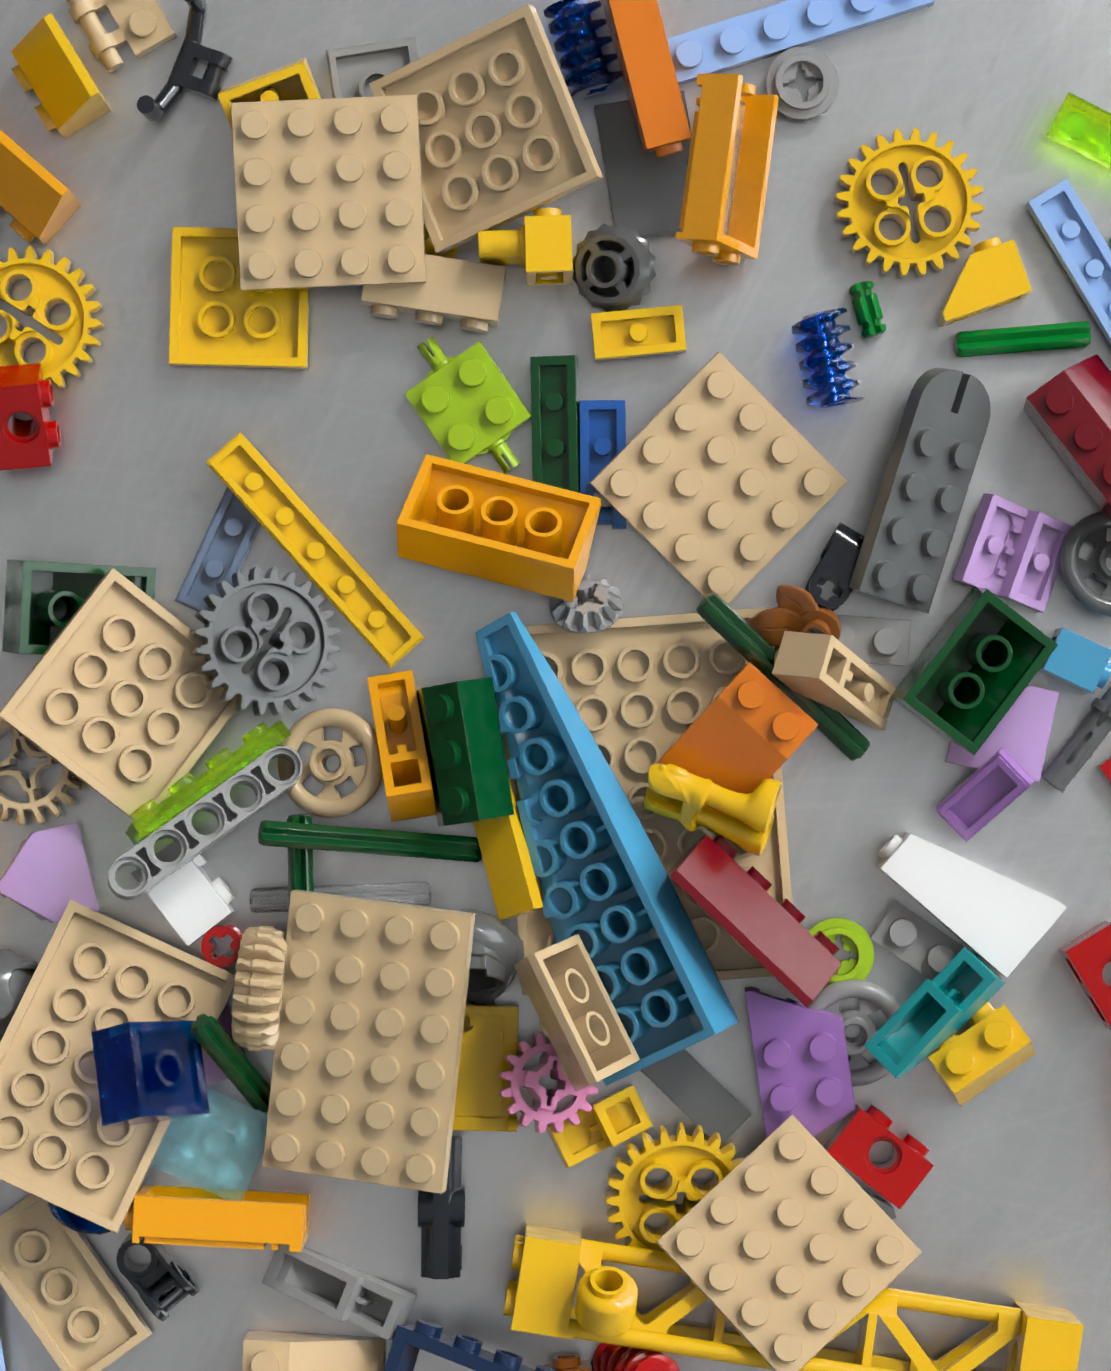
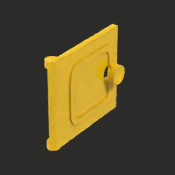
M466 1004L463 1030L471 1029L463 1032L453 1130L517 1132L519 1125L516 1113L507 1114L505 1111L506 1107L512 1102L511 1098L498 1096V1091L507 1087V1081L502 1080L497 1075L498 1072L510 1070L511 1065L504 1060L505 1054L518 1055L516 1043L518 1042L519 1005Z

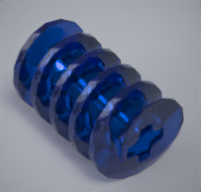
M561 0L543 10L545 17L554 19L548 25L550 34L560 36L554 42L555 51L566 53L559 60L561 69L571 71L565 77V83L570 88H577L570 95L574 101L600 94L610 89L614 82L623 77L622 71H608L607 66L618 59L617 53L602 52V48L613 41L612 37L597 36L596 31L607 24L606 19H592L591 17L593 12L601 8L600 1Z
M846 308L831 309L805 316L791 327L792 334L806 336V338L795 344V350L798 353L810 354L798 364L800 370L813 372V374L802 381L804 388L817 390V392L806 398V405L810 407L832 408L864 400V397L850 395V390L862 384L861 379L849 378L846 375L847 372L858 366L857 361L843 359V354L852 350L854 343L841 342L839 340L841 335L851 330L850 325L837 324L835 320L847 312Z

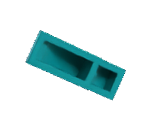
M964 947L933 981L926 979L864 1046L895 1078L899 1079L957 1032L1006 983L975 952Z

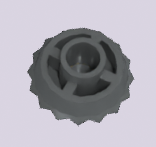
M621 223L613 226L602 224L597 230L588 231L585 239L577 244L576 255L573 258V280L578 285L579 294L587 298L592 307H601L606 312L627 310L630 306L640 305L642 297L651 292V281L656 276L653 268L656 257L649 251V241L640 238L636 229H626Z

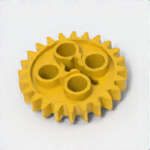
M898 128L894 130L892 143L889 144L879 134L875 138V151L865 144L860 147L859 152L863 162L853 158L848 160L846 165L854 176L841 175L838 183L848 189V191L836 193L834 201L846 205L845 209L836 213L835 220L849 221V226L842 231L841 237L849 238L855 236L857 241L852 247L851 253L854 254L863 249L868 251L869 253L864 265L869 266L878 258L882 261L881 274L883 275L889 271L892 265H897L899 277L904 279L909 267L914 266L918 277L922 278L926 273L927 263H930L933 269L940 272L944 268L943 255L952 262L958 260L959 254L954 246L955 244L966 249L971 245L972 241L964 231L977 232L981 226L977 221L970 218L971 215L981 214L984 210L983 205L972 202V198L977 197L983 192L982 186H970L969 181L978 173L977 168L965 171L962 169L961 166L968 155L963 153L953 158L950 155L954 144L952 140L948 141L942 148L936 146L937 132L933 131L927 141L924 142L920 141L919 129L914 128L909 140H904ZM900 164H904L907 167L909 198L911 201H919V204L913 211V220L920 239L918 243H914L911 239L909 209L907 206H899L898 204L905 195V187L898 168ZM921 167L934 169L939 177V184L934 187L921 185L916 178V170ZM876 175L889 177L894 184V192L889 195L877 194L872 189L871 178ZM931 211L941 213L947 221L946 230L942 232L929 230L925 225L924 215ZM886 219L896 221L901 226L902 237L897 240L885 239L879 231V223Z
M32 246L27 247L24 258H20L16 250L11 247L8 249V261L3 263L0 259V299L26 316L33 315V318L42 326L62 337L63 343L57 345L31 327L26 326L24 328L23 324L15 317L0 309V317L5 318L7 322L6 333L0 338V367L28 364L25 360L26 348L31 343L42 342L46 347L45 357L39 362L41 363L43 380H53L63 389L66 387L63 374L68 371L73 376L79 378L81 374L75 364L79 360L90 364L93 362L92 358L85 352L86 347H100L101 345L90 334L91 330L104 328V324L100 320L91 318V314L103 309L102 305L96 301H87V298L93 295L96 289L92 284L79 286L86 275L81 269L68 274L71 261L67 257H63L54 265V253L50 249L43 253L41 259H37L36 251ZM21 279L30 280L32 283L30 295L22 301L13 300L11 297L13 284ZM60 303L68 304L71 308L69 320L62 325H52L49 320L51 309Z
M683 1123L678 1124L676 1134L669 1136L664 1125H660L659 1139L653 1140L649 1134L643 1132L644 1146L641 1149L631 1143L626 1145L630 1160L616 1157L615 1166L622 1174H608V1185L617 1190L606 1192L605 1200L607 1204L615 1206L607 1211L608 1221L620 1222L614 1228L615 1238L620 1239L629 1236L625 1246L664 1252L657 1245V1241L744 1160V1158L732 1160L736 1153L735 1146L732 1143L721 1149L719 1148L721 1137L718 1132L711 1135L707 1141L704 1140L701 1125L695 1128L692 1136L686 1135ZM656 1168L665 1169L670 1173L664 1182L658 1184L646 1180V1175L649 1171ZM707 1168L715 1172L714 1178L708 1183L700 1184L692 1180L693 1174L699 1169ZM677 1192H686L683 1204L678 1205L674 1203V1200L677 1198ZM641 1195H648L649 1197H651L646 1201L639 1200V1197ZM654 1213H662L669 1218L665 1225L658 1228L646 1225L645 1220Z

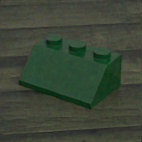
M973 587L891 697L927 725L970 754L975 755L1058 644L988 589Z
M492 677L451 682L417 690L438 826H449L514 815Z

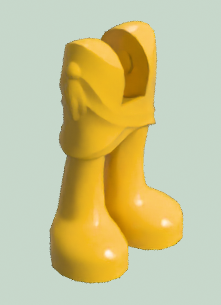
M654 763L649 767V787L645 792L643 800L645 809L677 820L688 831H696L700 826H703L737 844L745 852L757 856L762 855L775 816L773 812L779 798L782 782L774 779H764L752 793L744 794L723 788L713 783L711 779H704L691 774L687 770L673 764Z

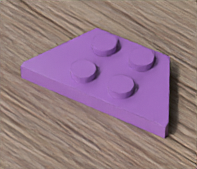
M752 986L745 987L766 1139L792 1114L815 1137L855 1110L843 1018L841 1015L823 1009L814 1010L806 1008L801 1002L789 998L784 1000L762 993L760 989Z

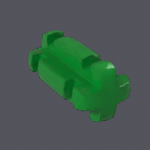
M872 281L856 283L849 288V294L854 295L855 298L852 304L858 325H863L864 330H862L861 335L864 338L878 336L886 331V324H881L883 314L877 294L872 293L871 290L874 287Z

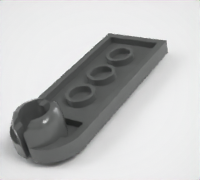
M933 368L923 373L916 380L904 410L848 588L929 614L990 420L989 396L984 385L976 377L959 370Z

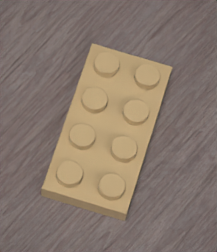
M29 1194L0 1215V1285L61 1371H101L152 1334L150 1328L66 1210Z

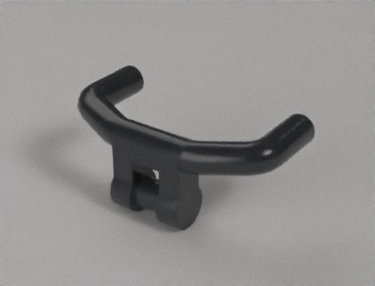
M184 0L189 6L185 38L168 81L155 100L148 95H144L137 101L138 110L149 121L158 122L163 119L178 100L183 90L210 101L217 102L218 93L222 90L219 86L224 72H229L234 59L223 52L202 45L208 9L206 0ZM198 62L207 65L202 79L192 76Z

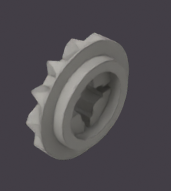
M794 47L782 52L770 65L766 77L767 94L779 96L777 110L788 119L795 118L808 121L820 114H824L834 102L839 88V77L833 62L824 53L811 47ZM798 66L801 67V73H804L806 80L821 81L816 83L815 86L809 87L806 102H803L798 89L783 88L788 86L789 83L795 82Z
M588 574L585 580L581 581L573 602L552 597L549 599V608L552 619L563 629L575 633H594L612 626L619 619L623 610V600L620 596L619 587L610 586L607 578L593 581ZM589 598H590V599H594V603L586 602V601H587ZM578 600L585 602L583 605L578 606Z

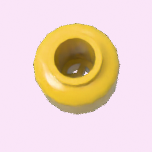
M611 1266L594 1268L585 1273L578 1283L575 1315L579 1325L586 1332L606 1338L619 1336L628 1331L635 1321L638 1288L634 1279L627 1272Z

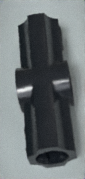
M452 1136L446 1191L440 1194L418 1190V1227H421V1277L431 1279L460 1278L461 1228L465 1226V1186H462V1137Z

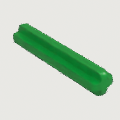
M1086 321L961 331L955 335V350L959 357L1086 347L1091 343V329Z

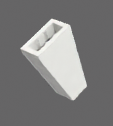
M905 833L902 838L894 834L877 854L883 859L877 866L882 873L996 972L1006 978L1067 909L1060 901L911 833Z

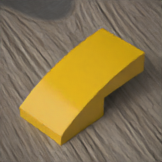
M633 1085L624 1087L590 1103L592 1106L590 1112L578 1110L576 1112L580 1120L578 1125H572L566 1119L563 1120V1132H554L551 1124L547 1125L546 1129L566 1168H570L608 1147H614L653 1126Z

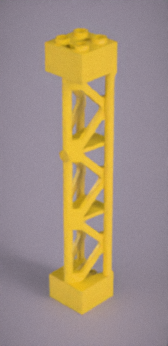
M527 1223L525 1235H515L511 1269L519 1270L517 1281L508 1280L503 1314L504 1316L512 1317L511 1330L565 1339H582L773 1370L740 1333L724 1331L726 1318L715 1306L710 1329L676 1323L707 1300L693 1282L646 1314H641L636 1309L634 1323L628 1331L619 1336L609 1338L598 1337L586 1332L579 1325L575 1315V1307H572L579 1263L586 1273L594 1268L604 1267L602 1261L684 1274L665 1252L581 1239V1232ZM886 1287L831 1339L833 1340L861 1319L856 1352L823 1347L799 1371H973L976 1366L1007 1343L1008 1348L1004 1371H1077L1084 1325L1068 1309L1015 1301L1014 1307ZM897 1308L990 1322L991 1324L975 1333L938 1360H932L897 1315ZM878 1315L908 1354L910 1360L872 1354Z

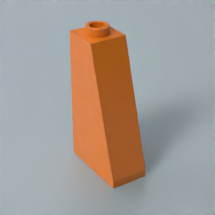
M601 0L644 153L655 150L657 158L684 151L682 143L688 142L691 139V132L657 0Z

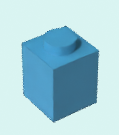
M1063 627L1056 629L1051 639L1058 646L1040 668L1039 672L1085 694L1094 693L1096 686L1103 689L1111 675V663L1108 662L1111 650Z

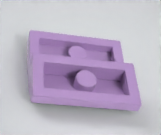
M984 493L953 579L971 587L986 588L997 597L1044 613L1060 570L1062 545L1073 526L1042 512L1028 510L994 494Z
M1027 685L975 755L970 754L950 740L945 762L978 769L997 751L1003 748L1034 782H1040L1059 692Z

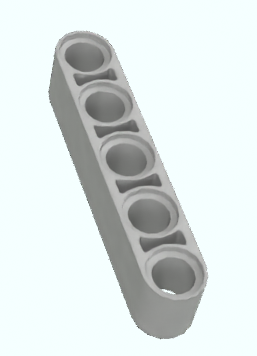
M276 746L268 750L122 854L111 864L108 871V886L111 892L123 900H134L141 897L292 789L298 782L303 770L299 754L287 746ZM275 758L288 760L293 767L292 777L285 781L274 779L268 771V763ZM237 785L251 787L256 795L255 803L247 808L236 806L230 798V791L233 787ZM203 811L212 813L217 818L218 829L210 835H202L196 832L192 826V818L197 813ZM161 839H172L180 847V856L172 862L160 861L154 854V845ZM134 866L141 872L142 882L137 888L125 890L117 884L115 875L121 867Z

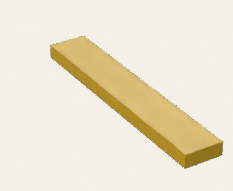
M241 432L206 462L389 668L393 667L424 639L422 634Z

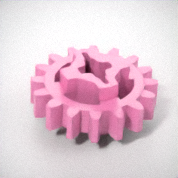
M542 1033L533 1034V1046L530 1047L524 1040L518 1041L516 1045L520 1054L518 1056L505 1054L504 1060L511 1067L509 1071L498 1072L497 1077L507 1081V1087L499 1090L498 1096L511 1098L512 1102L505 1109L507 1114H513L518 1111L522 1113L519 1117L518 1125L526 1127L534 1120L535 1132L544 1133L548 1123H550L553 1131L560 1133L563 1132V1120L566 1119L570 1124L578 1125L580 1120L576 1112L578 1110L587 1112L592 1110V1106L585 1098L587 1094H598L599 1089L590 1085L575 1092L570 1080L564 1076L561 1070L560 1059L550 1039L546 1043ZM543 1052L538 1065L529 1071L522 1070L530 1058ZM550 1072V1078L557 1080L556 1089H548L546 1093V1088L539 1086L540 1077L548 1076ZM519 1087L526 1088L533 1099L532 1107L534 1109L526 1104ZM567 1095L574 1096L564 1109L553 1113V1111H556L558 1101Z

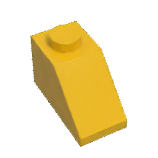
M994 237L973 246L975 253L970 254L965 260L937 318L940 328L1021 300L1032 292L1014 239L1001 243L999 237Z

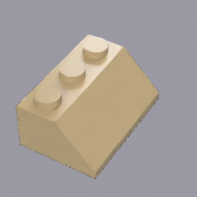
M579 934L535 952L514 965L519 975L520 986L524 993L529 996L540 1018L541 1029L550 1039L560 1059L561 1070L564 1076L570 1080L575 1092L593 1085L640 1060Z

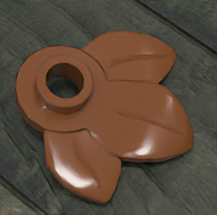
M791 585L778 586L776 592L778 607L761 611L749 621V625L770 646H775L774 649L776 651L780 648L784 631L816 633L811 628H818L823 634L832 635L837 640L841 636V625L837 615L829 608L818 606L808 591Z

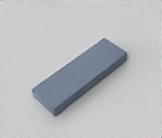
M228 487L175 598L176 602L197 612L200 610H211L203 600L206 595L213 594L221 597L217 591L216 584L224 580L233 587L232 574L241 571L261 528V524Z

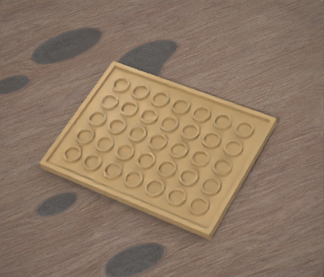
M770 607L734 611L749 624L750 619L754 615L770 609ZM698 613L621 618L612 626L594 633L571 632L563 629L556 623L525 626L597 743L667 873L704 834H707L712 840L718 834L703 826H700L696 831H688L677 820L645 809L643 800L645 792L649 787V767L666 753L748 661ZM503 733L505 760H509L511 758L505 733ZM506 761L507 772L509 775L511 787L517 805V801H520L521 799L516 783V778H510L508 765ZM781 766L769 778L782 782V786L773 815H775L773 825L762 855L757 856L745 852L737 844L725 839L738 851V855L733 860L745 872L753 866L772 884L766 892L779 904L785 898L792 903ZM536 877L541 900H543L544 893L540 877ZM669 877L719 980L773 976ZM542 908L517 916L518 938L523 941L524 958L556 944L550 918L544 917Z

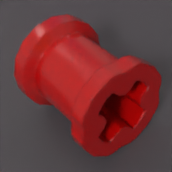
M230 924L211 928L205 933L201 941L203 957L208 963L217 967L232 965L238 960L240 940L243 933L239 928ZM226 935L231 936L233 941L230 944V948L234 951L233 955L226 952L218 956L214 952L218 946L213 940L216 936L221 939Z

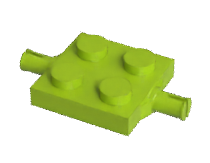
M429 337L425 341L435 356L432 355L423 342L417 346V349L423 354L432 370H430L422 382L405 393L406 397L450 460L467 464L477 456L491 453L504 471V474L510 473L513 470L503 455H505L513 468H517L521 463L510 450L506 441L515 429L531 419L530 412L480 341L460 355L447 358L434 340V337Z

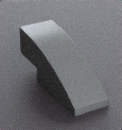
M281 1244L279 1249L275 1250L262 1284L339 1321H349L386 1340L394 1339L397 1325L406 1324L417 1295L306 1248H303L301 1252H289V1245Z

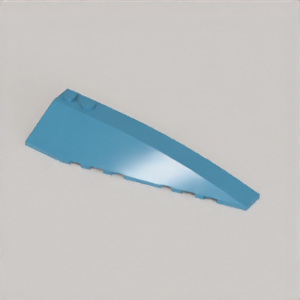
M513 611L478 630L475 634L486 678L492 677L499 709L501 733H505L511 758L506 760L510 778H516L521 799L517 801L519 815L536 877H540L544 893V899L542 900L544 917L550 918L556 943L579 934L640 1058L639 1061L604 1078L603 1082L605 1086H608L738 1023L739 1019L652 843L623 789L563 686L516 612Z

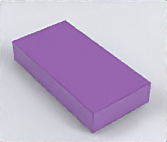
M1001 748L936 806L935 810L967 842L1026 791L1034 780Z

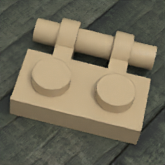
M67 0L71 6L68 9L69 14L76 24H81L91 41L88 46L95 59H101L108 72H113L124 65L117 50L129 44L135 56L139 59L177 37L156 0ZM106 9L110 10L119 26L118 29L111 33H106L97 17L99 13Z

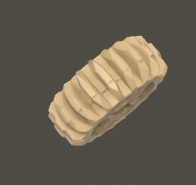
M0 718V739L11 730L13 738L10 739L12 744L11 753L6 760L0 762V777H15L20 782L22 790L26 791L29 801L22 802L13 799L0 788V805H2L0 821L8 822L14 810L16 811V821L19 826L27 825L31 811L34 821L38 825L46 822L45 808L55 818L62 816V809L57 801L61 800L65 804L73 806L77 800L68 792V789L72 787L76 790H84L86 784L81 780L74 779V774L62 766V773L57 785L49 794L42 798V776L47 768L57 765L58 762L45 752L38 750L31 741ZM23 752L28 757H48V760L38 762L36 768H31L34 773L30 776L25 770H6L9 766L17 765L18 759L24 760L20 756Z
M272 926L249 927L242 934V939L240 940L234 980L231 1027L235 1044L238 1047L248 1048L249 1051L262 1052V1050H274L280 1035V1010L282 1008L283 980L285 978L284 966L286 965L287 955L286 930L275 929Z

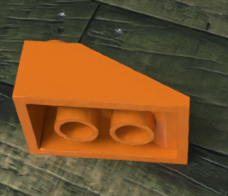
M748 662L656 763L676 765L691 774L704 779H711L713 783L737 793L748 794L752 793L764 779H769L819 724L753 664Z

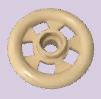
M327 708L307 714L290 728L281 746L292 748L298 753L303 741L314 745L308 764L302 762L303 770L298 782L292 789L286 792L299 808L318 817L338 818L358 811L372 799L381 784L383 773L376 732L367 721L357 714L344 709ZM325 727L343 728L342 741H324ZM362 745L366 754V764L355 767L354 756L350 749L351 747ZM331 755H336L339 759V767L334 772H330L326 767V761ZM278 758L280 781H285L293 775L291 763L283 758ZM310 775L317 782L324 785V788L317 797L303 786V783ZM351 777L357 788L351 794L341 798L336 786L344 783Z

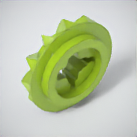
M831 918L822 920L808 931L814 936L820 930L833 943L837 941V935L841 934L842 949L850 951V954L857 955L856 958L841 960V966L825 987L842 980L855 979L864 981L873 966L874 947L868 933L860 925L845 918Z

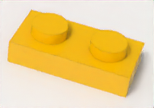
M682 305L591 313L595 361L686 352Z

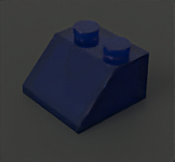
M195 1021L127 1022L91 1032L102 1126L134 1125L210 1114L202 1046L190 1032V1025Z

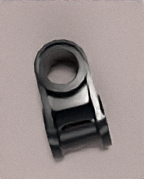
M841 522L821 553V559L805 587V590L813 596L818 606L829 608L832 611L837 610L848 599L853 590L848 587L865 537ZM827 581H831L834 584L832 592L837 596L832 595L828 600H824L820 597L822 588L818 585H824Z
M132 1233L124 1239L116 1256L117 1267L138 1292L147 1308L159 1320L165 1321L169 1317L168 1311L186 1296H195L200 1292L198 1285L189 1272L171 1256L162 1244L144 1243V1238L139 1244L132 1243ZM133 1245L144 1246L151 1254V1261L145 1265H136L128 1258L127 1249ZM175 1285V1287H173V1288H172L170 1291H168L165 1295H162V1294H164L168 1289H170L172 1286Z

